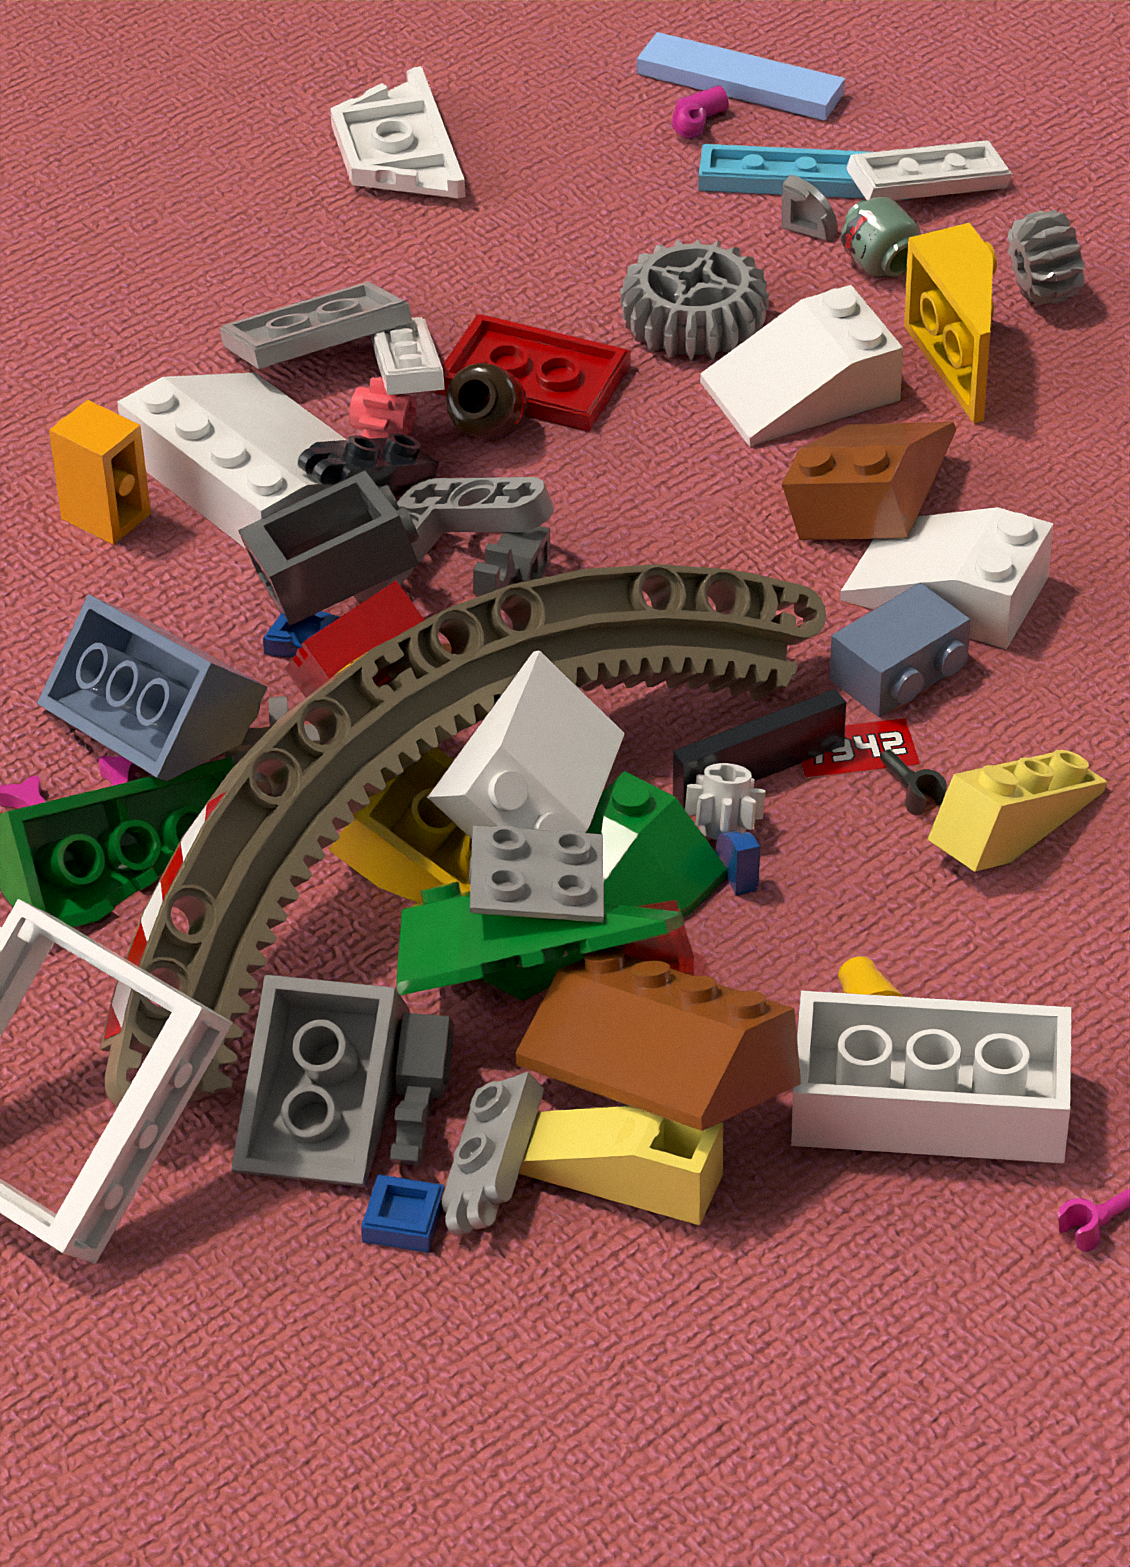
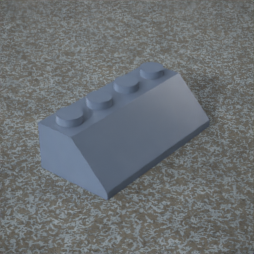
M88 594L37 704L155 777L168 781L240 745L249 726L259 714L260 703L268 687L147 619Z

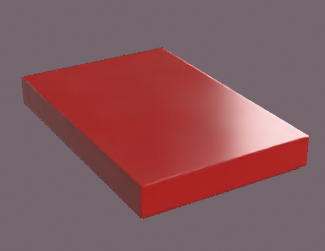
M477 313L442 365L445 390H435L434 393L446 396L451 380L456 373L468 365L482 362L496 365L517 377L525 389L528 405L525 416L589 432L631 366V350Z

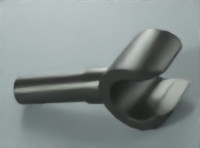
M891 749L881 754L880 760L901 781V784L907 790L905 807L908 812L913 815L924 813L927 802L924 794L930 796L935 801V804H942L947 790V783L940 773L929 769L917 772L912 771Z

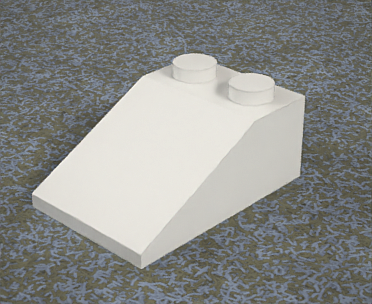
M848 285L801 299L700 373V382L748 446L751 447L900 401L903 347L854 287Z
M998 507L918 516L908 538L873 539L842 588L840 600L875 610L921 582L970 618L969 639L1007 649L1049 577L1053 523Z
M534 651L428 798L471 839L473 825L491 827L508 825L519 829L576 830L586 833L625 733L541 651Z

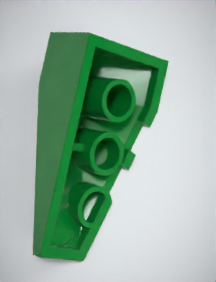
M459 882L430 887L420 891L423 902L402 909L396 984L398 993L401 996L483 978L484 974L507 968L506 964L516 962L517 967L522 966L525 968L568 955V951L578 949L579 953H588L668 934L684 926L682 912L604 903L603 922L469 913L470 891L461 893Z

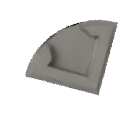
M790 174L783 183L781 228L831 241L838 231V225L830 203L812 184Z

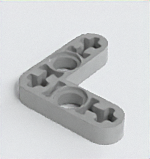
M535 477L429 479L410 488L397 502L399 509L404 507L407 510L418 532L419 540L411 543L418 563L444 532L528 531L545 523L554 512V505L544 481ZM415 567L354 595V597L358 601L364 602L394 581H397L401 586Z

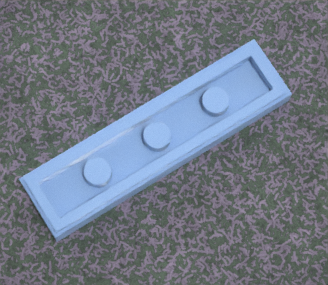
M659 32L654 35L637 57V74L703 91L715 86H721L728 97L823 121L827 119L845 93V78Z

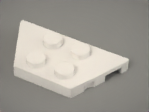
M422 66L408 70L407 82L389 91L388 87L381 83L367 90L361 97L346 100L330 108L331 125L352 185L451 198L465 197V179Z

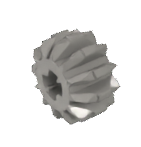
M1041 210L1027 214L1025 218L1014 221L1008 233L1010 243L1008 253L1012 261L1011 269L1016 275L1017 286L1022 288L1024 297L1029 302H1034L1039 306L1046 303L1050 305L1066 301L1067 297L1077 295L1080 288L1084 285L1085 277L1082 270L1085 267V263L1081 256L1082 246L1078 244L1076 230L1070 227L1069 219L1063 213H1058L1056 210L1044 213Z

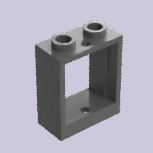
M366 471L238 530L258 579L289 625H293L419 565L411 543L419 540V535L409 513L404 507L399 509L397 501L387 485L378 488Z

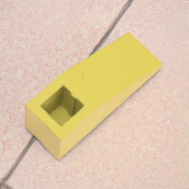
M1056 750L1053 753L1030 758L1023 757L1012 762L986 765L980 769L957 773L952 777L927 840L974 872L1008 864L1102 794L1108 781L1088 769L1089 763L1083 757L1066 750Z
M633 1106L537 1112L519 1174L700 1225L723 1176V1122L700 1131Z

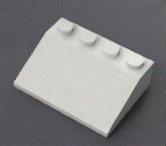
M255 372L161 377L117 401L119 415L141 425L146 472L244 548V543L238 532L239 529L333 486L321 484L314 479L313 474H307L300 469L297 464L300 454L315 442L347 440ZM388 486V487H389L390 490L392 491V490L396 489V488L399 487V486Z

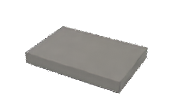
M367 281L222 325L219 330L225 348L260 369L413 321L409 303Z

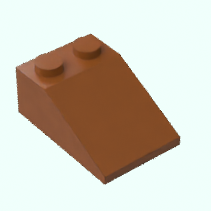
M954 422L846 425L800 448L782 483L799 540L908 538L956 433Z

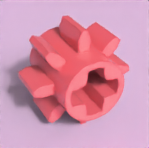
M372 377L370 388L359 386L353 394L349 411L350 426L354 429L363 430L362 436L370 439L387 438L390 433L410 436L416 419V398L404 394L387 395L382 377Z

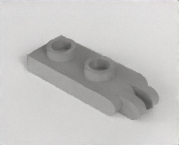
M529 1072L502 1081L490 1082L476 1089L475 1095L471 1100L470 1111L459 1145L454 1153V1161L442 1196V1207L446 1213V1225L448 1230L455 1236L469 1233L473 1227L481 1229L491 1226L495 1221L500 1203L507 1202L512 1197L544 1088Z

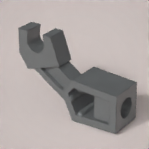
M538 526L528 531L504 532L497 544L488 543L485 548V563L477 562L473 569L474 595L479 597L512 584L543 578L550 564V528Z
M403 1012L396 1067V1094L405 1095V1100L401 1101L395 1110L394 1120L397 1121V1136L395 1144L391 1146L390 1159L394 1164L421 1166L423 1163L426 1135L434 1098H443L449 1088L455 1025L450 1016Z

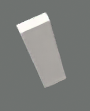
M422 317L412 318L413 322L371 334L373 349L387 395L445 390L443 368L426 321Z

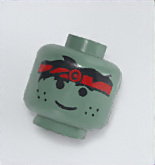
M875 197L868 201L863 200L856 203L848 211L842 228L841 243L850 257L869 275L875 278L895 277L907 271L908 239L922 234L919 225L897 202L889 197Z

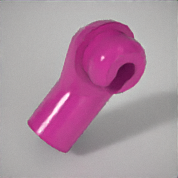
M715 86L677 100L671 120L672 128L681 137L688 139L699 136L704 130L706 117L728 109L729 100L725 90L721 86Z

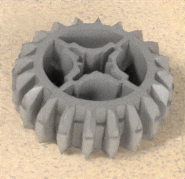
M699 239L694 244H683L676 240L673 247L666 248L656 245L653 254H639L638 262L628 266L627 275L623 279V288L620 290V305L622 306L625 328L633 331L634 341L647 342L649 351L655 352L664 349L667 352L668 358H672L677 354L688 355L690 361L695 355H706L713 360L716 352L723 351L729 353L737 345H740L762 329V324L766 318V311L769 308V293L766 292L767 282L764 279V270L756 267L753 257H741L739 248L722 249L720 241L712 245H704L700 243Z

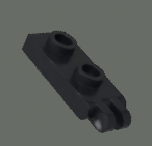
M390 433L387 438L370 439L364 436L352 435L349 436L348 440L315 442L300 454L297 461L300 469L307 474H313L314 479L323 485H334L366 471L377 487L385 485H414L434 479L439 466L438 461L420 450L421 444L417 440L400 433Z

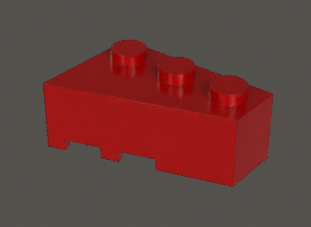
M394 581L305 640L301 644L303 647L297 650V655L290 660L285 670L306 698L353 660L425 620L399 583ZM386 668L377 672L372 677L377 687L391 679L387 674Z

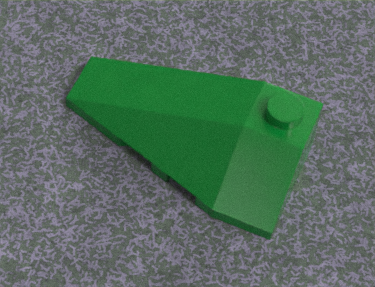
M232 757L200 764L168 781L150 776L1 813L0 891L12 907L20 899L56 917L72 928L100 920L113 911L115 906L135 892L152 884L164 873L182 837L234 767Z
M626 771L618 776L602 792L586 833L603 834L604 903L682 912V917L684 918L690 915L727 878L726 866L675 796ZM638 941L630 942V943H626V944H622V945H619V946H620L622 949H625L626 947H628V946H630V945H632V944H634V943H636V942H638ZM578 949L568 951V955L525 968L522 966L517 967L516 962L506 964L507 968L484 974V977L481 979L523 1002L548 989L559 969L584 959L585 953H579Z

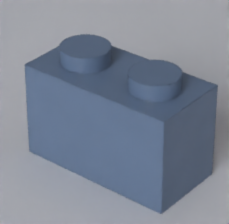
M920 582L831 635L830 680L877 717H881L900 704L912 701L920 692L944 677L956 674L967 664L970 618Z

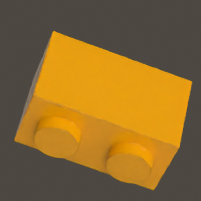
M86 400L49 429L61 519L114 545L151 514L141 425L90 400Z

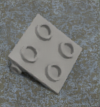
M473 825L472 853L469 868V913L603 922V834L582 833L576 830L519 829L508 825L495 827Z

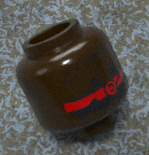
M483 362L468 365L456 373L448 385L445 398L447 413L456 427L466 434L489 441L506 438L515 432L524 420L528 406L526 391L517 377L503 368Z

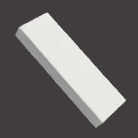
M989 141L854 154L850 156L846 169L867 201L875 197H889L892 200L1003 189L1007 188L1012 175Z

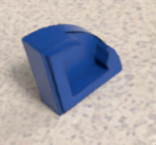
M320 611L293 625H289L281 613L263 637L264 654L278 657H294L297 655V650L303 647L301 644L305 640L340 618V616Z
M732 831L720 834L716 842L715 852L727 868V878L735 896L757 891V886H759L760 845L756 838L749 832L740 834V832Z

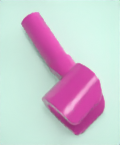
M1130 1188L1105 1203L1096 1206L1091 1201L1082 1198L1071 1199L1065 1202L1058 1212L1059 1232L1066 1233L1075 1225H1085L1075 1234L1076 1248L1087 1252L1095 1249L1101 1239L1100 1227L1130 1208Z

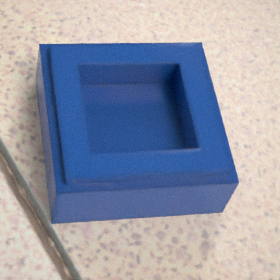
M378 1174L361 1225L362 1242L429 1253L443 1210L442 1196L445 1185Z

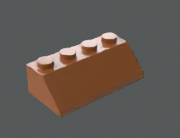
M617 947L585 953L584 959L558 970L515 1053L517 1066L700 1131H704L801 1084L795 1008L765 999V995L761 992L739 991L717 984V980L710 976H691L670 969V965L665 962L644 961L625 955L624 951Z

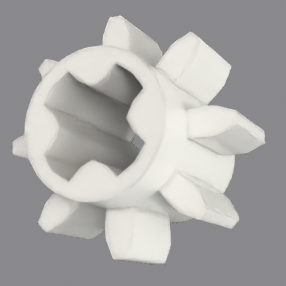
M713 764L704 770V775H696V784L687 785L685 811L689 815H696L695 825L699 826V830L703 835L717 840L719 835L732 831L740 832V834L745 833L746 829H754L755 820L763 819L766 791L754 788V779L751 778L752 775L749 770L735 764Z

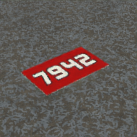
M906 718L845 725V746L803 761L801 765L805 778L888 769L880 760L881 754L888 749H891L907 766L920 765Z

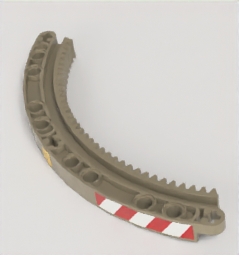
M652 564L581 569L512 584L437 613L347 664L327 682L283 715L230 770L178 844L142 913L126 960L233 1022L232 1020L249 1013L250 1006L241 996L256 990L258 982L249 973L266 965L267 959L261 954L260 950L274 944L277 939L270 929L286 921L288 915L282 908L298 899L299 893L294 887L311 878L312 874L308 868L322 861L326 856L322 849L336 842L340 837L337 831L354 821L352 814L365 808L370 803L369 798L385 789V783L403 773V768L419 760L421 755L434 749L439 743L461 730L484 720L534 651H541L579 689L582 688L584 692L591 691L602 684L605 689H612L623 682L626 688H632L645 681L647 687H654L666 681L668 688H675L687 682L690 690H696L708 684L710 692L713 693L729 687L731 696L735 697L749 691L751 700L759 701L787 687L791 677L796 675L797 663L786 661L787 646L802 643L814 637L823 629L826 621V610L822 599L814 590L806 586L758 574L719 568ZM642 591L650 598L652 607L644 600ZM708 596L714 602L716 611L711 607ZM794 605V613L798 617L803 618V624L796 627L795 616L785 612L775 616L776 611ZM501 610L511 619L513 629L509 628L503 621ZM439 633L444 635L450 642L451 653L446 651L440 644ZM386 668L387 674L391 679L377 687L372 677L377 672ZM304 721H308L315 726L319 734V744L313 742L306 734ZM256 771L265 775L269 780L272 788L271 796L263 793L257 786L255 779ZM172 907L180 909L187 917L189 923L188 934L182 933L173 924L171 918ZM118 980L109 1006L100 1050L110 1051L105 1073V1089L109 1099L117 1107L132 1083L131 1081H126V1073L139 1068L141 1059L147 1057L172 1013L162 1006L158 1007L151 1003L147 997ZM234 1022L187 1103L209 1097L232 1087L233 1080L221 1073L219 1069L235 1063L238 1055L225 1046V1044L237 1040L243 1035V1030Z

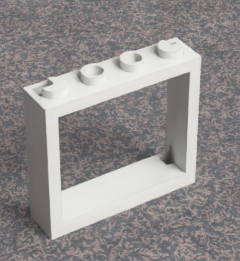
M18 899L4 925L0 927V1037L54 943L172 1012L57 1214L0 1179L1 1214L60 1252L96 1264L233 1022L56 917Z

